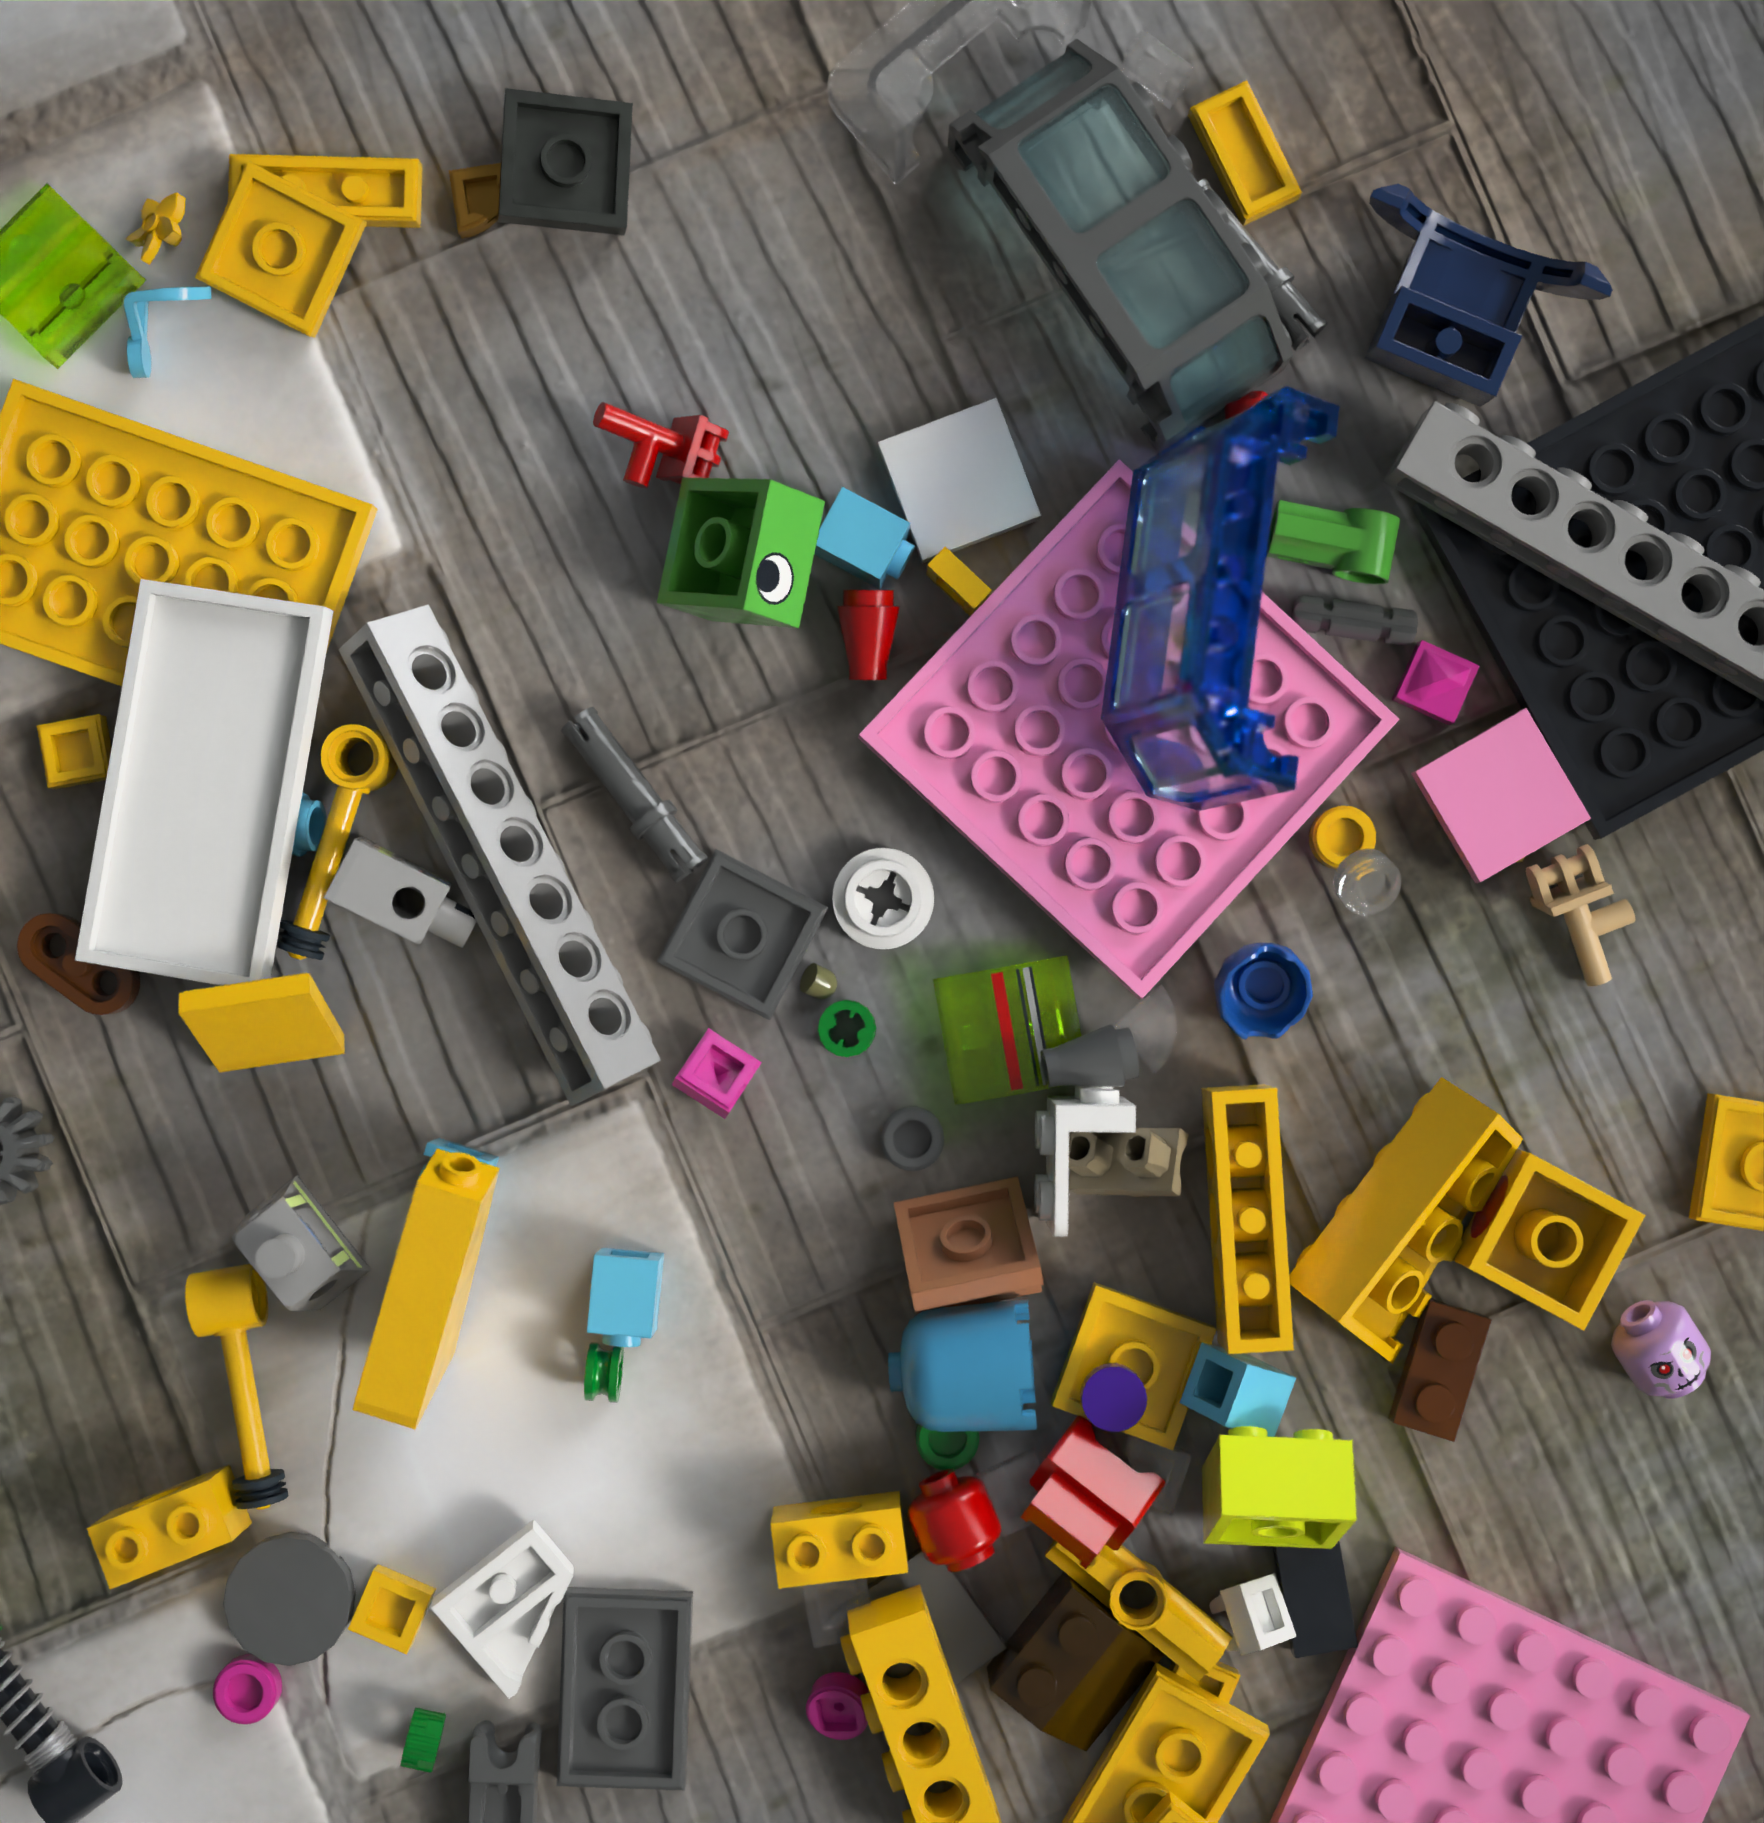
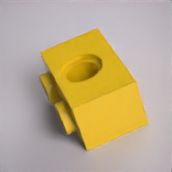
M230 1464L112 1510L86 1528L110 1589L229 1543L252 1524L247 1509H237L235 1501L239 1497L234 1494L240 1490L233 1489L232 1481L235 1480Z
M900 1491L780 1505L773 1508L770 1525L778 1589L908 1573L907 1547Z

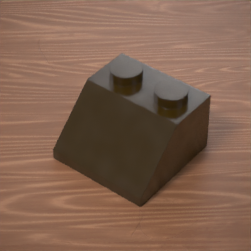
M1063 1572L1006 1642L1007 1649L994 1657L989 1663L987 1672L990 1690L1035 1727L1046 1734L1087 1752L1148 1676L1155 1663H1158L1165 1654L1136 1630H1130L1121 1625L1107 1606Z

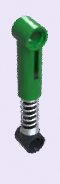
M0 1637V1720L7 1727L4 1735L12 1734L18 1742L15 1744L14 1750L23 1748L26 1752L23 1761H27L26 1765H30L29 1769L33 1770L32 1774L34 1775L30 1777L27 1783L31 1803L38 1815L46 1823H77L121 1790L123 1782L119 1766L108 1749L98 1740L88 1736L77 1740V1738H73L74 1734H70L71 1730H67L68 1726H64V1721L55 1722L51 1716L54 1707L45 1708L41 1703L43 1693L35 1694L30 1686L33 1679H23L20 1675L23 1665L14 1666L9 1660L12 1651L3 1652L1 1647L4 1646L5 1641H1L2 1637Z

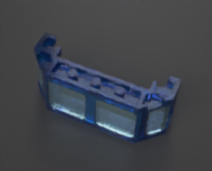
M1285 386L1270 393L1244 412L1209 428L1199 426L1191 430L1133 470L1101 719L1147 797L1203 811L1296 789L1299 757L1290 754L1277 757L1268 750L1264 742L1263 731L1274 729L1276 716L1248 708L1277 463L1281 462L1290 466L1306 459L1307 447L1299 444L1301 441L1310 440L1321 444L1335 438L1337 434L1339 405Z

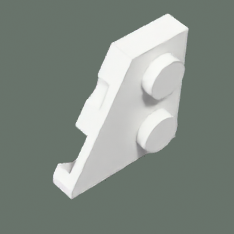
M533 1519L432 1599L431 1609L510 1699L518 1692L525 1669L536 1647L539 1648L550 1625L553 1611L556 1605L561 1602L573 1578L574 1566Z

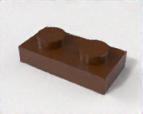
M1430 1299L1420 1318H1418L1388 1419L1395 1424L1455 1442L1492 1319Z

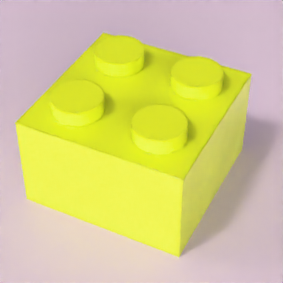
M1252 1426L1231 1428L1228 1430V1435H1219L1202 1466L1203 1544L1332 1549L1357 1521L1353 1440H1334L1332 1432L1321 1429L1299 1430L1293 1433V1438L1268 1437L1266 1429Z

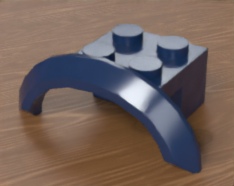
M1400 184L1385 186L1372 191L1369 204L1374 211L1388 224L1415 241L1364 359L1481 407L1497 396L1522 338V335L1516 332L1534 290L1584 300H1601L1611 296L1613 289L1599 268L1593 264L1544 257L1486 237L1435 212L1420 201L1410 188Z

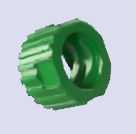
M415 1707L403 1750L401 1767L429 1773L433 1771L445 1725V1713Z

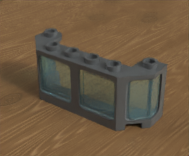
M1075 39L1066 46V51L1063 55L980 111L974 113L969 110L950 123L948 147L964 171L975 166L978 170L977 178L985 187L990 183L1129 386L1128 399L1133 405L1137 403L1149 420L1148 423L1142 426L1141 430L1159 455L1223 412L1226 404L1239 400L1250 391H1254L1281 373L1293 357L1290 347L1292 341L1286 327L1281 322L1268 284L1263 278L1266 275V269L1260 256L1249 243L1244 242L1240 245L1227 226L1229 215L1219 196L1209 188L1203 191L1190 172L1193 168L1192 161L1182 142L1174 135L1167 138L1153 118L1156 115L1155 106L1145 88L1137 81L1130 84L1118 66L1080 40Z

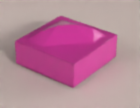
M1421 640L1417 642L1392 700L1446 725H1452L1455 723L1480 665Z
M708 1028L675 1077L672 1085L726 1119L762 1062Z

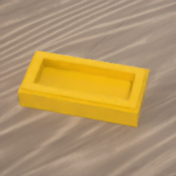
M1247 80L1190 107L1188 117L1243 226L1299 200L1302 191Z

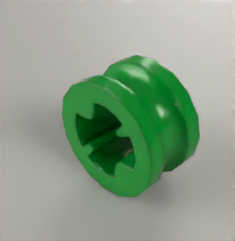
M850 1000L835 1002L826 1008L820 1017L818 1025L820 1041L828 1051L837 1056L851 1057L859 1055L867 1050L875 1039L876 1023L874 1016L867 1007L859 1002ZM843 1010H851L850 1018H854L858 1013L865 1024V1028L857 1032L859 1043L852 1047H844L845 1039H840L837 1044L830 1035V1029L838 1025L836 1014Z
M590 1343L584 1379V1399L586 1401H594L595 1397L600 1394L607 1396L609 1402L617 1403L619 1401L623 1376L624 1347L614 1346L611 1350L606 1351L600 1347L599 1343Z

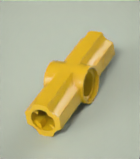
M1055 1540L1052 1541L1045 1551V1556L1107 1606L1121 1625L1130 1630H1136L1197 1681L1213 1669L1232 1640V1634L1167 1582L1154 1565L1145 1560H1140L1123 1545L1117 1551L1104 1545L1087 1569L1080 1565L1081 1561ZM1141 1580L1151 1584L1156 1590L1153 1602L1141 1609H1134L1125 1605L1120 1598V1592L1127 1583Z

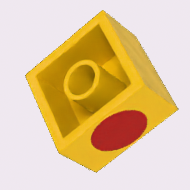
M1517 1149L1482 1211L1475 1212L1461 1237L1464 1242L1453 1261L1584 1331L1646 1215L1532 1153Z

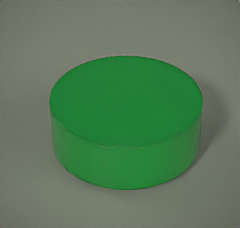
M918 1423L916 1426L915 1437L918 1452L926 1463L936 1469H959L968 1464L978 1450L980 1441L979 1431L940 1432L927 1430Z

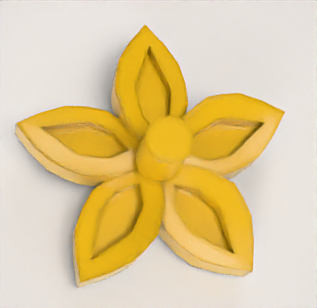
M177 192L166 196L160 203L147 198L141 210L143 220L141 227L125 238V240L137 247L143 246L141 260L148 265L155 258L162 240L175 247L182 240L178 223L181 222L185 213L186 198Z

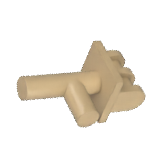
M1586 844L1578 847L1577 855L1566 859L1562 854L1552 857V865L1541 869L1537 864L1527 867L1526 876L1533 894L1532 897H1529L1531 905L1553 917L1561 914L1564 915L1587 986H1598L1610 981L1612 976L1598 936L1634 923L1635 914L1632 906L1626 899L1590 912L1589 903L1614 894L1611 884L1606 883L1593 849ZM1583 873V877H1580V878H1578V879H1575L1574 876H1577V875ZM1558 884L1557 887L1549 889V886Z

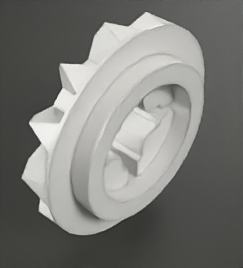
M875 848L856 855L842 868L834 884L833 908L840 926L853 940L874 949H893L909 943L924 930L933 911L934 891L928 873L915 858L897 849ZM893 872L896 874L893 882L895 884L894 896L901 899L902 904L910 906V910L907 912L900 908L898 911L887 909L883 917H879L876 926L870 924L873 917L871 913L873 903L865 898V894L857 892V887L879 889L883 882L888 880L890 873Z

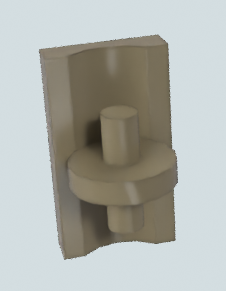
M1136 1128V1132H1069V1169L1071 1171L1068 1189L1080 1195H1130L1135 1198L1180 1196L1182 1185L1180 1162L1182 1153L1187 1145L1188 1133L1181 1128Z

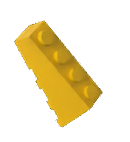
M1441 1077L1432 1090L1418 1100L1412 1111V1116L1392 1142L1385 1145L1378 1152L1372 1168L1355 1190L1339 1203L1334 1217L1316 1241L1306 1247L1299 1255L1295 1268L1289 1274L1290 1285L1393 1364L1404 1345L1395 1337L1408 1314L1420 1318L1432 1297L1431 1294L1423 1289L1438 1262L1443 1260L1453 1261L1464 1242L1461 1239L1464 1217L1468 1210L1471 1212L1482 1211L1523 1138L1499 1113Z

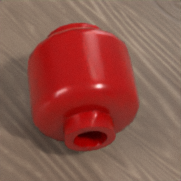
M951 1468L932 1474L919 1483L922 1493L910 1503L907 1514L923 1555L928 1562L935 1565H945L949 1572H958L985 1561L995 1553L993 1543L1000 1537L1001 1522L986 1486L981 1479L974 1476L957 1477L955 1470Z

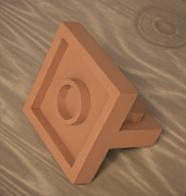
M1018 1176L893 1202L916 1314L933 1308L997 1302L1042 1292L1041 1285H1044L1041 1266Z

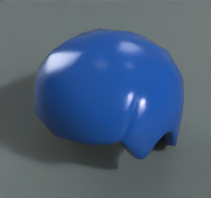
M1253 943L1243 946L1224 960L1214 982L1216 1007L1220 1017L1238 1037L1244 1040L1253 1036L1271 1039L1281 1037L1288 1031L1290 1026L1295 1025L1304 1017L1313 997L1310 971L1291 949L1275 943Z

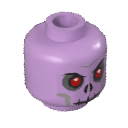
M1645 1300L1627 1308L1620 1318L1619 1325L1614 1330L1611 1342L1617 1359L1636 1388L1651 1396L1675 1399L1693 1392L1705 1379L1706 1370L1709 1367L1711 1350L1686 1309L1669 1301L1653 1302Z

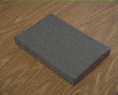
M567 1588L563 1600L556 1786L685 1791L687 1780L693 1591Z

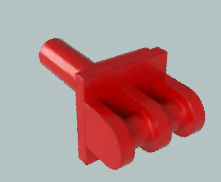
M605 402L598 406L593 418V425L595 427L634 442L623 481L641 488H648L658 452L663 455L656 478L663 481H673L680 485L682 478H709L712 467L717 468L720 465L721 457L716 454L719 443L726 442L729 435L728 430L708 422L709 418L703 415L673 418L671 428L668 429Z

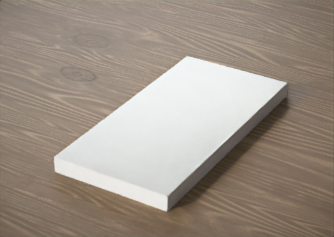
M146 579L140 580L79 933L76 961L215 985H228L271 978L333 610L325 606Z

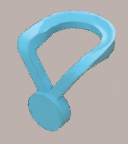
M211 286L160 288L135 291L125 296L124 309L131 336L127 341V360L133 378H149L151 374V352L147 340L149 301L211 299Z

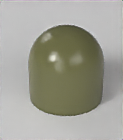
M816 963L810 964L801 977V992L814 998H829L837 989L835 974Z

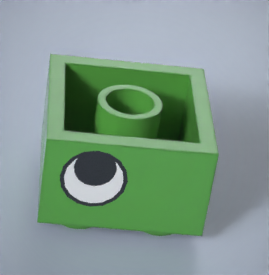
M682 478L657 603L715 622L799 628L825 501L771 479Z

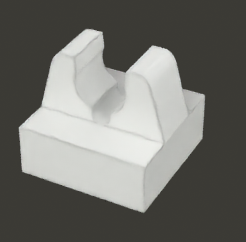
M1275 1573L1221 1590L1220 1595L1210 1602L1212 1614L1223 1611L1227 1612L1234 1633L1232 1634V1640L1225 1650L1239 1651L1242 1656L1297 1637Z

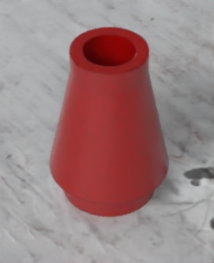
M843 590V605L837 606L849 664L850 680H887V664L900 606H894V590Z

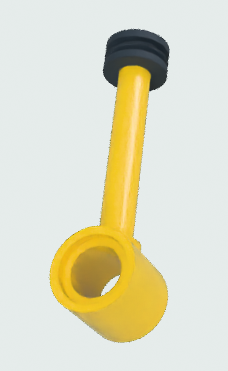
M348 724L332 731L323 743L321 749L323 770L332 783L338 786L294 922L280 921V928L284 929V932L278 933L282 938L277 939L276 947L287 951L292 958L299 960L307 957L317 960L323 959L324 952L320 951L319 948H326L321 942H328L330 934L319 930L328 902L324 896L338 871L362 794H369L370 791L383 788L394 778L398 770V766L379 730L358 724ZM366 741L373 751V763L367 772L356 776L348 766V753L356 743Z
M250 1263L189 1274L185 1285V1303L190 1326L197 1337L213 1335L220 1336L244 1470V1476L232 1481L233 1489L240 1490L234 1494L239 1497L235 1501L237 1509L256 1508L257 1510L269 1508L272 1504L286 1499L289 1495L287 1488H281L286 1485V1482L281 1481L285 1478L284 1470L270 1469L246 1330L263 1327L267 1323L268 1294L266 1283Z

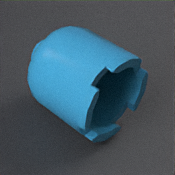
M1028 1299L933 1308L920 1312L908 1322L902 1334L901 1352H889L888 1354L889 1383L891 1392L903 1391L907 1411L916 1423L927 1430L940 1432L1037 1430L1035 1409L1023 1410V1404L1036 1403L1032 1340H1030L1029 1323H1017V1320H1030Z

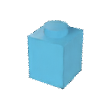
M842 487L819 529L814 555L881 589L888 575L898 580L913 553L915 545L906 541L910 535V522Z
M600 1248L594 1254L587 1333L603 1334V1344L617 1347H638L641 1344V1338L651 1339L658 1326L664 1253Z
M1202 1342L1180 1403L1225 1427H1260L1267 1430L1268 1437H1275L1296 1377L1251 1355L1244 1353L1228 1354L1221 1347Z

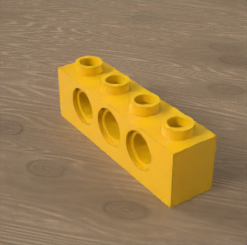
M1266 1084L1201 1088L1217 1342L1228 1354L1294 1350L1277 1088Z
M920 1584L847 1609L850 1634L840 1637L841 1646L851 1675L863 1672L870 1692L861 1695L863 1709L872 1734L884 1731L890 1751L882 1753L881 1756L893 1793L905 1790L911 1807L902 1811L904 1823H1002ZM897 1663H908L915 1667L909 1675L903 1678H892L885 1674V1671L890 1666ZM918 1722H928L935 1725L929 1733L922 1736H913L906 1732L911 1725ZM937 1781H950L954 1783L951 1789L943 1793H932L927 1790L930 1785Z

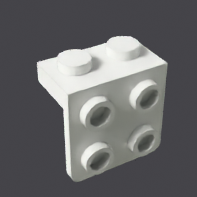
M1075 1086V1096H1047V1111L1036 1110L1035 1148L1039 1149L1040 1155H1046V1174H1035L1034 1208L1035 1213L1039 1214V1221H1046L1054 1237H1067L1069 1132H1136V1106L1123 1096H1119L1120 1090L1113 1089V1087Z

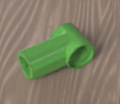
M1279 500L1275 505L1266 542V557L1332 569V575L1352 582L1374 585L1387 584L1400 518L1388 512L1374 509L1348 508L1344 512Z

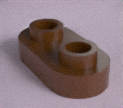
M46 913L33 917L23 926L17 941V951L23 965L84 1011L95 1015L116 1014L131 1006L137 998L140 990L138 971L75 960L81 923L73 917L64 914ZM56 934L62 935L66 941L65 952L59 957L51 953L49 946L51 939ZM107 971L112 972L117 978V987L110 995L106 994L100 986L101 977Z

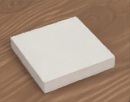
M997 398L878 442L880 454L905 520L910 522V533L922 564L931 561L945 546L951 552H955L1038 521L1041 518L1039 508Z

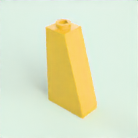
M438 1148L431 1157L415 1186L352 1410L416 1430L455 1354L500 1168L479 1162L475 1157L466 1153H451Z

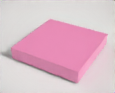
M1527 708L1520 710L1411 773L1475 883L1484 881L1591 819Z

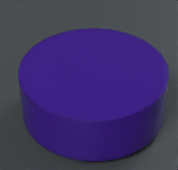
M1107 1363L1094 1368L1085 1377L1081 1386L1080 1400L1086 1416L1096 1427L1109 1432H1120L1133 1427L1142 1418L1147 1405V1394L1142 1381L1133 1370L1122 1364Z

